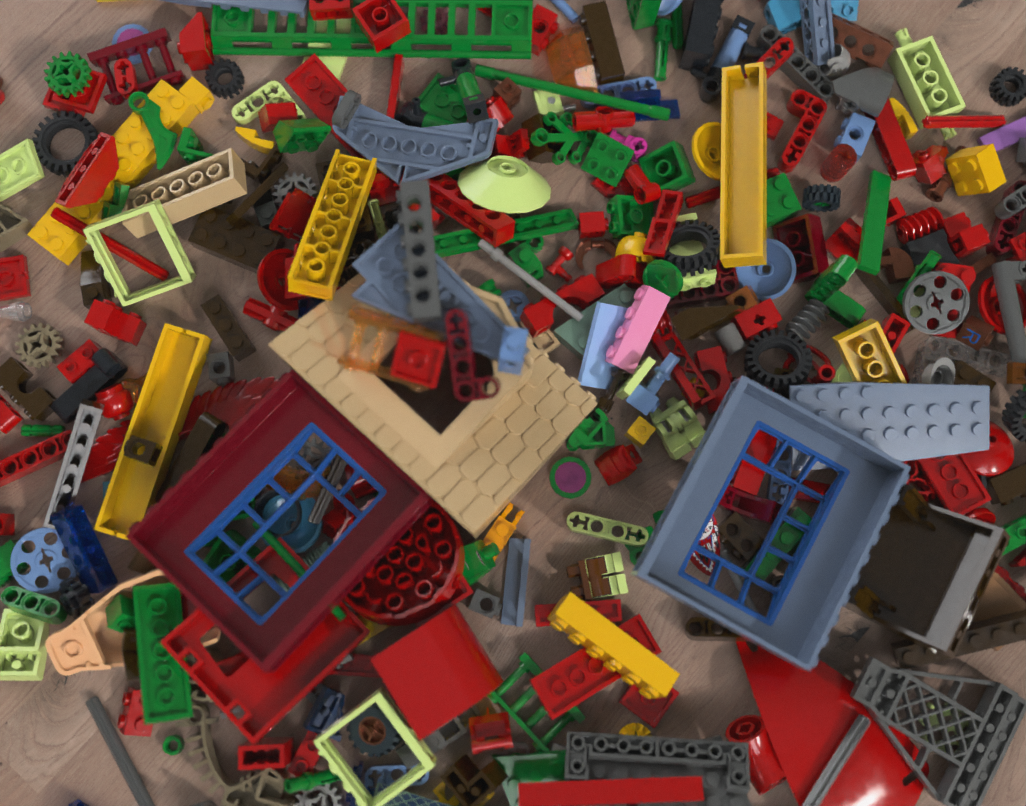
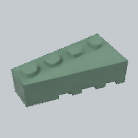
M624 283L598 300V302L629 308L635 300V292ZM597 302L580 312L584 316L579 322L571 318L553 331L558 341L581 361L583 360Z

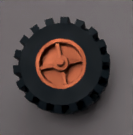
M376 702L348 722L347 732H350L349 740L354 741L353 746L355 749L357 747L360 748L359 752L362 754L367 752L369 757H373L375 754L376 757L389 754L403 739Z

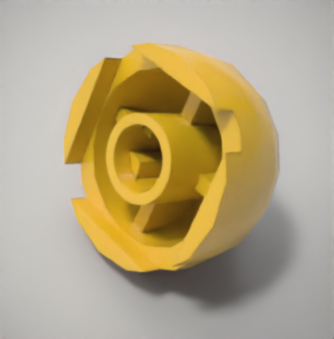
M635 232L634 235L622 238L615 252V257L621 254L635 255L636 263L645 265L656 260V256L643 254L647 234Z

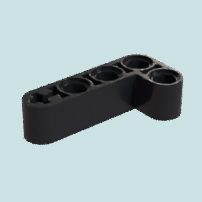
M107 348L97 351L91 358L95 365L52 403L51 409L65 424L71 423L76 419L83 398L96 401L95 393L114 385L128 371V367L114 352Z

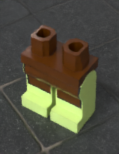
M615 552L576 561V564L567 566L568 578L579 576L580 585L571 586L570 592L584 600L629 593L625 573L607 577L602 576L604 574L624 571L621 553Z

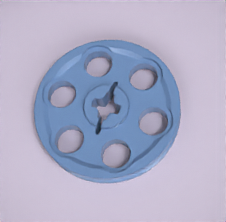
M46 527L31 530L17 541L10 557L12 574L16 581L29 591L36 593L58 591L60 588L59 584L65 580L57 576L60 568H69V577L73 578L78 574L81 566L80 548L74 538L67 532ZM49 532H53L57 535V541L54 544H46L44 536ZM27 540L35 543V549L30 553L23 552L21 549V545ZM65 546L74 547L75 553L72 557L66 558L62 556V549ZM41 548H43L44 553L48 557H53L49 565L51 572H49L48 567L44 563L40 564L39 562L43 559ZM26 562L30 565L31 568L27 574H19L17 572V566L20 563ZM39 576H46L48 578V584L43 588L35 585V579Z

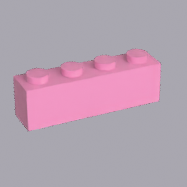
M642 285L634 294L635 300L632 306L625 313V320L622 326L616 331V339L613 345L607 349L605 361L628 373L634 374L671 297L651 286Z

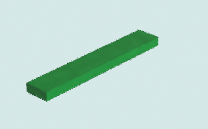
M873 170L869 176L857 269L876 276L880 272L891 178L884 173Z

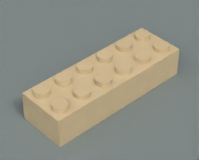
M232 148L226 149L129 190L122 212L159 199L171 224H174L247 194L245 164ZM149 211L122 221V224L136 238L157 231Z

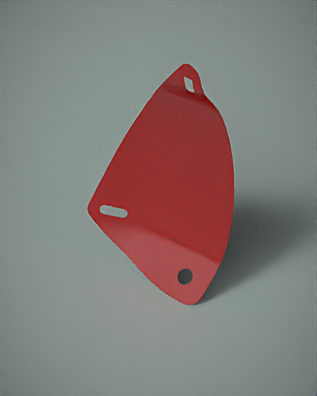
M736 641L762 720L799 806H802L860 714L866 716L871 723L819 806L916 805L923 791V784L916 778L907 786L903 785V779L913 771L863 704L849 696L855 685L821 660L818 661L814 668L807 671L793 666L759 646L757 651L752 652L746 642ZM889 726L888 728L912 760L915 761L919 753L917 747L909 737ZM925 761L921 769V772L924 774L926 778H928L929 775V765L927 761Z

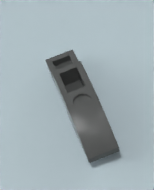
M474 704L423 738V741L432 753L435 754L466 733V730L470 728L469 718L478 717L481 714ZM407 743L396 749L397 754L407 769L420 763V760Z

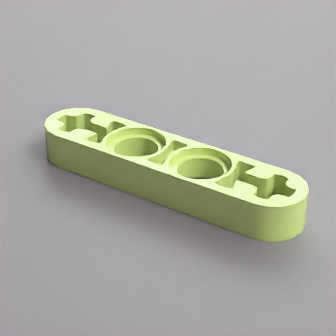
M575 511L567 517L568 529L576 533L635 547L644 546L648 540L647 530L638 525ZM579 517V521L585 523L586 519H590L587 524V530H584L585 525L578 524L577 527H574L570 520ZM593 522H601L603 529L600 532L592 531L591 524ZM620 526L624 534L621 537H615L611 532L613 527ZM627 528L631 529L630 534L634 535L640 531L644 539L637 542L636 537L629 535V540H626Z

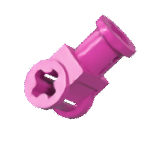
M615 129L611 132L609 137L635 151L630 161L639 163V159L646 154L647 142L643 138L633 137L629 134L625 137L617 133Z

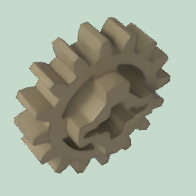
M39 323L38 327L31 324L30 330L23 328L25 334H18L21 341L15 342V345L20 347L15 352L22 355L19 359L26 362V365L30 367L34 365L37 369H40L41 366L49 368V362L56 364L55 357H62L58 352L64 349L60 345L64 341L59 336L60 332L54 329V327L46 326L43 323Z

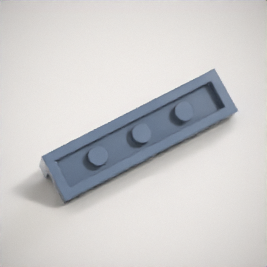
M800 0L804 55L815 66L825 65L829 59L835 57L831 0Z
M509 539L501 624L523 627L531 539Z

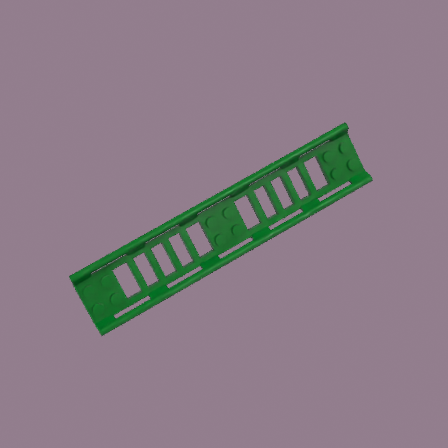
M353 0V8L366 0ZM395 0L399 7H408L411 33L391 44V49H383L378 53L375 49H352V44H371L357 24L355 17L351 18L350 34L336 33V19L328 20L327 33H316L317 21H313L309 9L307 33H296L297 13H288L287 33H276L278 11H269L267 32H253L255 9L245 12L241 11L240 7L231 6L230 10L221 9L220 5H213L210 36L214 55L312 56L315 53L317 56L395 57L396 54H401L403 58L531 59L533 0ZM417 7H428L427 35L415 34ZM436 7L448 8L447 35H435ZM456 8H469L467 35H455ZM476 8H492L491 35H475ZM233 42H271L272 47H234ZM292 43H331L332 48H293ZM411 44L451 45V50L412 49ZM471 45L511 46V51L472 50Z

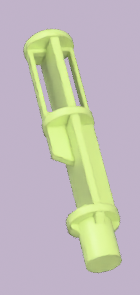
M371 199L367 202V205L370 208L374 222L373 226L380 240L387 233L384 225L385 221L382 218L378 204L379 200Z

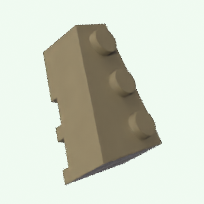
M0 204V253L26 237L33 228L29 220L19 216L2 204Z

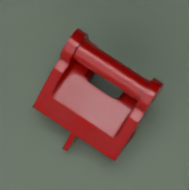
M486 708L487 715L469 718L473 754L500 747L505 749L513 748L508 711L490 714L489 708ZM498 735L499 737L497 739L485 740L487 736Z

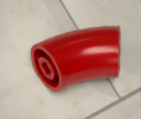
M751 714L735 719L728 725L725 733L728 742H743L749 745L750 782L759 796L787 780L762 717Z

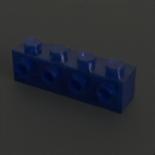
M82 505L68 506L49 516L82 585L85 584L88 587L90 594H100L118 583Z

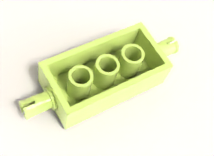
M907 28L897 31L895 37L899 42L900 48H897L887 61L920 130L924 129L922 119H925L926 116H957L966 105L933 36L913 43ZM939 128L944 140L957 135L954 128Z

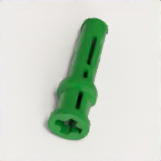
M661 18L655 22L657 34L654 37V42L657 46L653 79L659 82L666 79L668 46L672 42L670 32L673 27V21L667 18Z

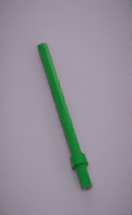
M256 521L252 523V526L258 530L260 525ZM267 530L262 537L301 578L306 570L276 537ZM338 605L332 611L340 622L347 616Z

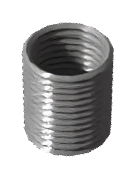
M730 323L714 333L727 356H731L747 346L734 323Z

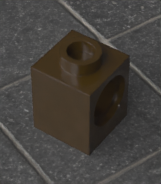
M132 435L125 443L124 456L155 467L163 447L155 442ZM141 446H145L144 453L138 455V449Z

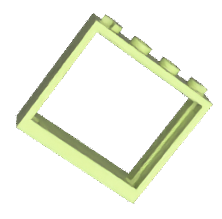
M159 199L89 224L83 229L87 237L85 241L94 250L95 260L98 264H101L105 279L108 283H111L114 289L115 298L118 297L123 307L191 283L196 277L194 269ZM149 211L180 275L131 293L99 229Z
M383 686L319 733L314 740L315 746L319 750L317 753L320 756L324 755L329 762L330 770L334 774H338L342 779L344 789L348 793L351 792L356 798L357 806L384 805L432 769L437 760L423 739L419 741L406 717ZM376 702L420 760V763L373 798L328 737Z

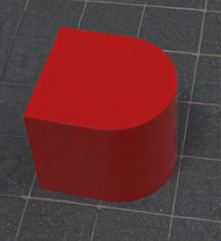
M457 604L370 659L419 741L476 704L504 681Z

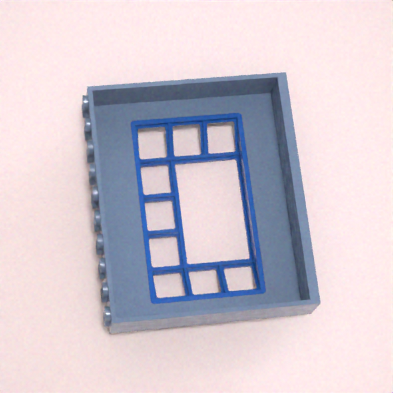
M742 375L734 380L727 390L630 575L793 666L810 671L819 661L818 654L821 648L825 647L829 641L828 633L831 627H834L839 621L840 615L838 613L841 607L847 604L850 598L848 593L851 587L855 586L860 578L858 573L861 567L868 562L870 558L869 551L878 542L880 537L879 531L889 520L890 514L888 512L891 506L897 503L900 497L898 492L901 486L907 483L910 476L908 472L911 467ZM760 429L781 440V443L767 464L745 453L755 434ZM788 445L810 456L795 480L774 469V465ZM742 459L791 486L749 571L743 570L698 545ZM817 461L839 472L824 496L802 484ZM798 490L820 503L808 526L787 515V511ZM782 521L804 532L793 556L771 545ZM694 550L715 562L708 584L685 572ZM767 551L789 564L777 588L755 576ZM722 566L744 578L737 601L715 589ZM751 583L773 594L766 617L744 605Z

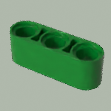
M9 586L1 594L2 602L16 613L52 625H59L67 618L66 609L56 599L17 586ZM57 609L53 615H50L53 610Z

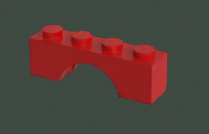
M591 273L587 276L583 274L577 277L574 283L569 286L568 284L562 285L555 294L567 303L577 305L585 310L603 298L605 292ZM545 296L536 304L532 302L526 305L520 316L521 321L532 338L549 330L554 323L553 310L557 305Z

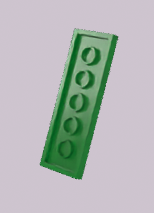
M173 583L132 587L143 723L144 725L192 718L193 710L189 674L160 643L183 622L180 590Z

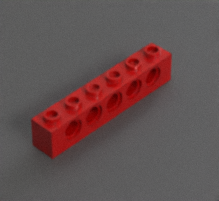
M445 173L428 178L430 202L492 246L497 247L514 237V219L503 212L491 211L474 204L462 194L457 184L458 182Z

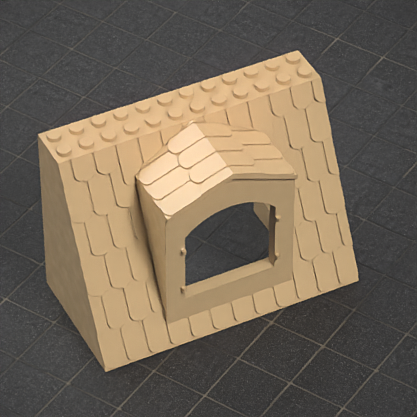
M358 274L335 292L332 301L325 300L268 345L291 369L323 398L329 401L435 499L454 520L477 539L565 443L581 422L595 410L598 404L595 401L597 398L590 391L587 390L585 392L579 387L581 384L577 379L572 376L569 378L564 373L565 369L557 362L552 363L548 359L549 355L540 348L538 350L533 346L534 342L528 336L526 347L530 352L524 357L521 375L498 372V361L490 358L494 376L501 382L500 392L491 399L472 401L449 427L439 435L372 373L396 348L401 329L411 332L416 326L354 300L351 295L366 282ZM462 278L468 287L506 326L518 328L503 298L473 287ZM490 382L484 389L488 393H494L496 387L493 382Z

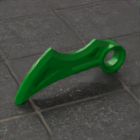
M134 92L128 99L129 106L135 114L142 116L155 147L157 169L161 170L174 150L178 134L169 131L162 124L160 119L161 107L150 100L145 93ZM137 99H144L146 101L142 108L134 106Z

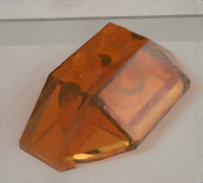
M579 25L560 30L545 47L554 83L598 93L594 67L583 29Z

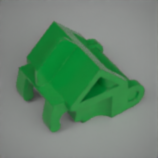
M597 408L593 413V417L597 419V422L593 421L591 417L585 418L575 429L566 444L569 451L574 452L579 447L582 450L603 449L606 446L615 445L614 427L607 422L608 417L601 409Z

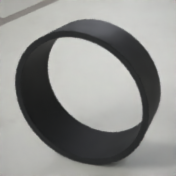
M276 490L264 493L257 500L254 511L263 518V511L267 502L280 494ZM298 500L295 501L297 518L293 527L284 534L270 531L276 538L291 534L300 525L302 507Z

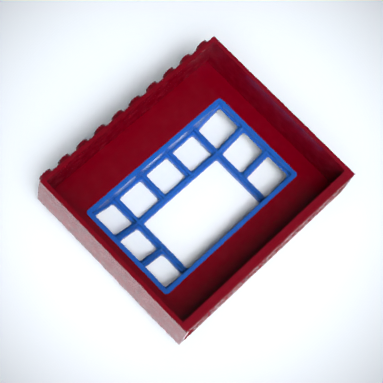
M293 369L283 373L278 379V383L273 388L267 389L262 395V399L257 404L250 406L246 411V415L240 421L234 422L229 428L230 431L224 437L218 438L214 442L213 448L207 454L201 455L196 461L197 464L191 470L184 472L179 478L180 481L174 487L167 489L162 496L163 498L157 504L150 506L145 512L146 515L140 521L133 523L128 529L129 532L125 535L145 557L265 673L276 672L433 503L431 496ZM313 432L331 448L316 469L298 454ZM336 454L354 469V473L340 491L322 476L323 471ZM291 459H295L310 473V476L292 494H289L274 480V477ZM360 476L378 491L376 498L363 512H360L345 498V495ZM314 481H318L353 513L357 519L286 592L247 554V551ZM269 484L285 499V502L267 520H264L249 506V502ZM241 510H244L260 527L239 547L223 529ZM218 536L234 551V554L216 569L212 570L195 552ZM241 558L258 576L240 592L236 593L219 575ZM265 581L282 598L267 613L259 616L243 598Z

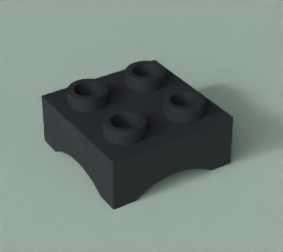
M944 229L908 242L901 247L911 257L914 268L922 263L930 250L936 251L942 256L938 262L960 264L949 246Z

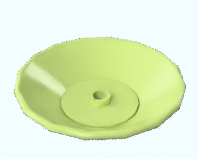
M506 155L495 156L469 165L460 173L457 183L462 194L474 204L491 211L509 214L528 213L542 208L550 200L551 187L543 176L522 160Z

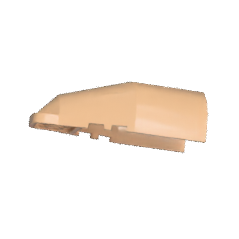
M159 569L122 582L69 626L52 633L46 640L45 645L58 673L68 676L80 671L124 667L121 649L123 633L108 628L105 608L118 594L132 598V587L172 582ZM216 625L200 639L203 646L206 647L218 642L221 630Z

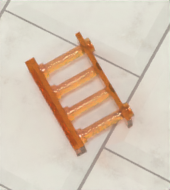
M358 306L351 308L348 319L355 320L356 327L349 355L341 356L338 358L337 363L344 365L343 368L346 370H361L409 385V388L414 391H426L429 387L391 376L390 368L380 366L387 334L390 332L399 334L402 329L443 342L445 333ZM368 325L377 327L376 330L378 331L371 362L357 359L364 330Z

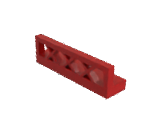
M674 331L663 337L659 333L652 335V346L662 362L670 352L685 358V366H679L677 363L670 374L693 411L715 400V394ZM673 339L676 344L674 350H669L664 342ZM686 372L696 375L695 383L689 382L685 375ZM696 389L706 390L709 396L701 400Z

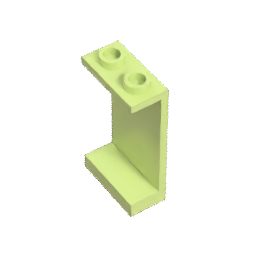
M696 212L680 215L677 222L680 221L681 225H683L685 220H689L690 224H693V221L698 220ZM694 240L679 242L669 249L671 253L680 256H690L704 250L702 243ZM704 268L703 274L695 271V276H691L690 272H687L686 277H683L684 282L681 291L685 292L692 288L708 287L715 284L716 269L708 271Z

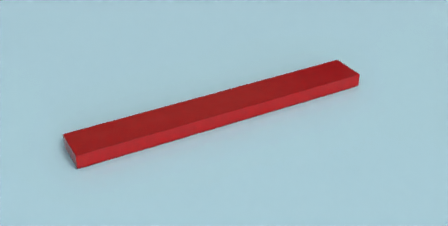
M702 776L518 783L519 806H593L704 801Z

